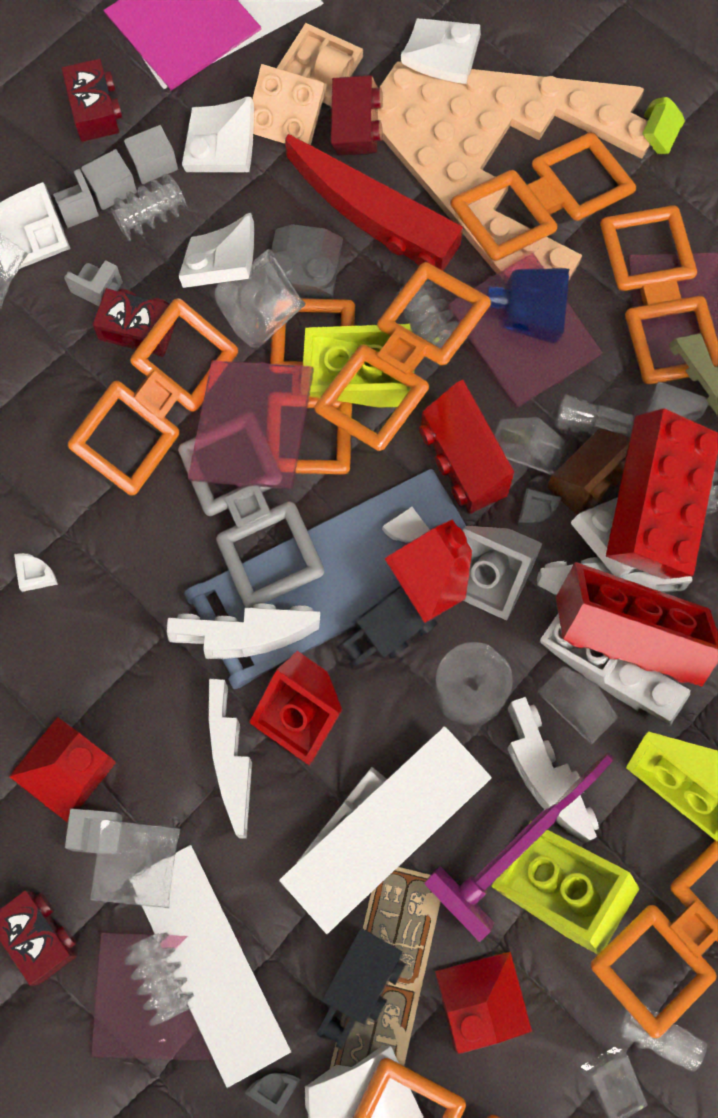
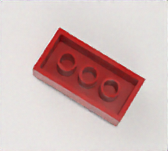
M665 408L635 416L605 557L661 579L694 576L718 455V432Z
M578 562L573 564L556 595L562 638L575 647H586L601 652L610 659H621L636 664L643 670L657 671L669 675L681 683L689 682L701 687L718 663V631L709 608Z

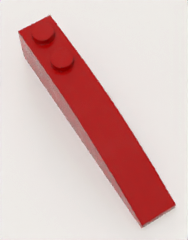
M290 134L287 135L285 138L287 158L305 180L332 207L358 228L386 245L392 253L396 255L403 254L414 260L418 266L427 262L444 271L461 245L463 226Z

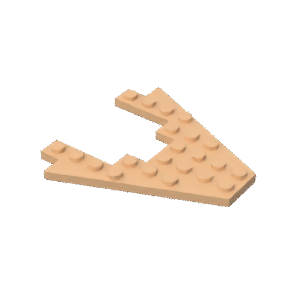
M400 61L396 62L380 86L383 92V108L378 109V120L382 122L383 141L451 221L463 226V235L517 297L521 296L534 273L565 288L579 265L582 255L545 237L499 261H493L451 207L450 201L454 196L495 177L483 171V168L509 127L511 126L540 140L550 122L556 116L588 133H595L597 137L641 159L650 147V143L642 134L648 121L632 113L642 98L644 89L641 87L471 69L467 84H461L423 74L402 64ZM508 186L468 205L498 245L530 230V228L495 211L507 193Z

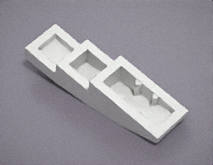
M209 679L211 746L221 796L235 834L239 838H247L252 761L250 757L238 756L240 723L237 718H226L228 686L225 680Z

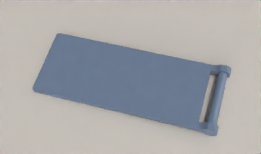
M429 469L308 530V534L325 570L323 576L264 604L274 605L279 610H290L292 606L311 607L313 611L320 612L319 629L288 646L250 656L254 665L245 669L238 658L222 659L230 674L228 680L233 689L241 688L255 678L282 665L296 651L303 654L354 628L355 626L352 622L401 585L384 558L408 543L396 541L387 536L382 530L385 524L413 507L429 530L451 519L459 528L464 529L466 524L434 470ZM295 538L242 563L254 592L307 567ZM229 570L206 582L196 584L184 592L188 603L194 605L201 620L215 621L216 615L206 598L215 591L227 615L237 618V622H244L246 607L242 603Z

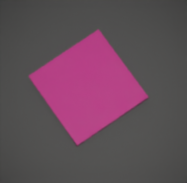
M118 0L104 10L106 16L167 85L170 91L262 30L258 22L238 0Z

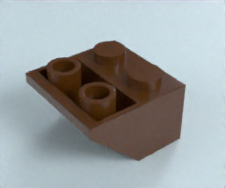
M599 428L551 476L547 488L555 496L561 497V501L576 515L582 513L586 508L591 509L598 506L606 495L604 493L611 484L617 487L622 481L631 437Z

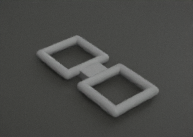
M246 413L179 445L178 452L204 513L208 516H213L229 508L236 523V526L219 533L216 541L242 603L246 608H253L255 604L266 603L323 576L324 567L296 505L288 501L270 509L263 495V492L280 485L283 481V476L254 414ZM246 429L266 475L214 499L195 453ZM286 518L307 567L254 592L233 543Z

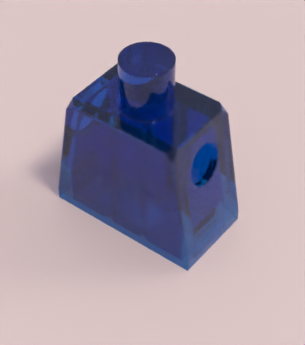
M570 269L514 270L508 279L507 288L488 286L486 295L491 300L489 308L504 309L503 327L505 329L557 344L564 333Z

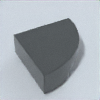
M526 489L517 525L534 526L545 522L557 510L561 497Z
M284 1072L270 1073L256 1080L247 1089L245 1094L279 1116L301 1078Z

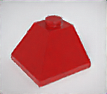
M453 519L431 529L384 558L424 623L466 599L472 549L467 543L465 533L455 524Z
M296 651L276 670L249 723L310 766L342 712V707L328 672L299 651Z
M57 717L9 777L68 823L70 809H80L117 762Z
M511 952L435 971L454 1050L457 1054L498 1044L532 1032Z

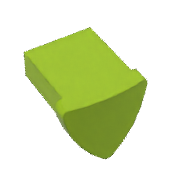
M662 97L653 100L648 105L644 117L649 120L642 134L657 154H669L680 128L683 127L685 119L679 108L670 98Z

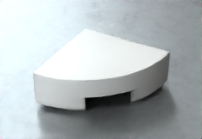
M413 507L385 524L382 528L384 533L391 539L410 543L430 531Z
M14 554L19 589L22 592L58 585L55 574L45 562L30 554Z

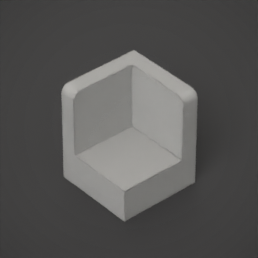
M161 125L125 139V146L135 164L141 184L178 170L174 150Z
M116 149L81 168L102 210L137 193L133 176Z
M80 169L74 171L78 185L53 194L67 228L99 216Z
M106 260L100 268L86 263L78 276L67 272L64 277L71 293L97 306H100L106 288L118 291L123 283L118 267Z
M70 809L65 848L76 852L117 854L119 851L123 816L116 812Z

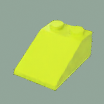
M399 324L412 332L410 324ZM377 325L305 328L302 395L320 398L360 345H367L379 352L391 336L381 331ZM365 361L336 401L378 408L398 407L411 388Z
M648 731L626 769L718 842V751Z
M546 830L491 885L493 889L541 921L597 955L609 943L639 891V887L630 872L549 830Z

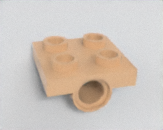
M305 23L277 69L326 83L327 87L322 102L332 107V78L351 77L363 58V49Z
M261 64L252 99L254 102L253 134L281 143H285V138L290 134L311 145L327 84Z

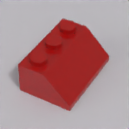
M461 380L422 412L421 426H419V431L427 446L432 444L436 451L435 461L442 475H449L454 485L451 487L456 502L459 506L465 505L469 514L507 497L515 472L464 380Z

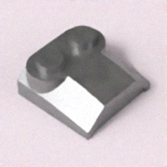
M291 224L276 229L270 258L266 264L265 292L311 299H333L343 238L325 228Z

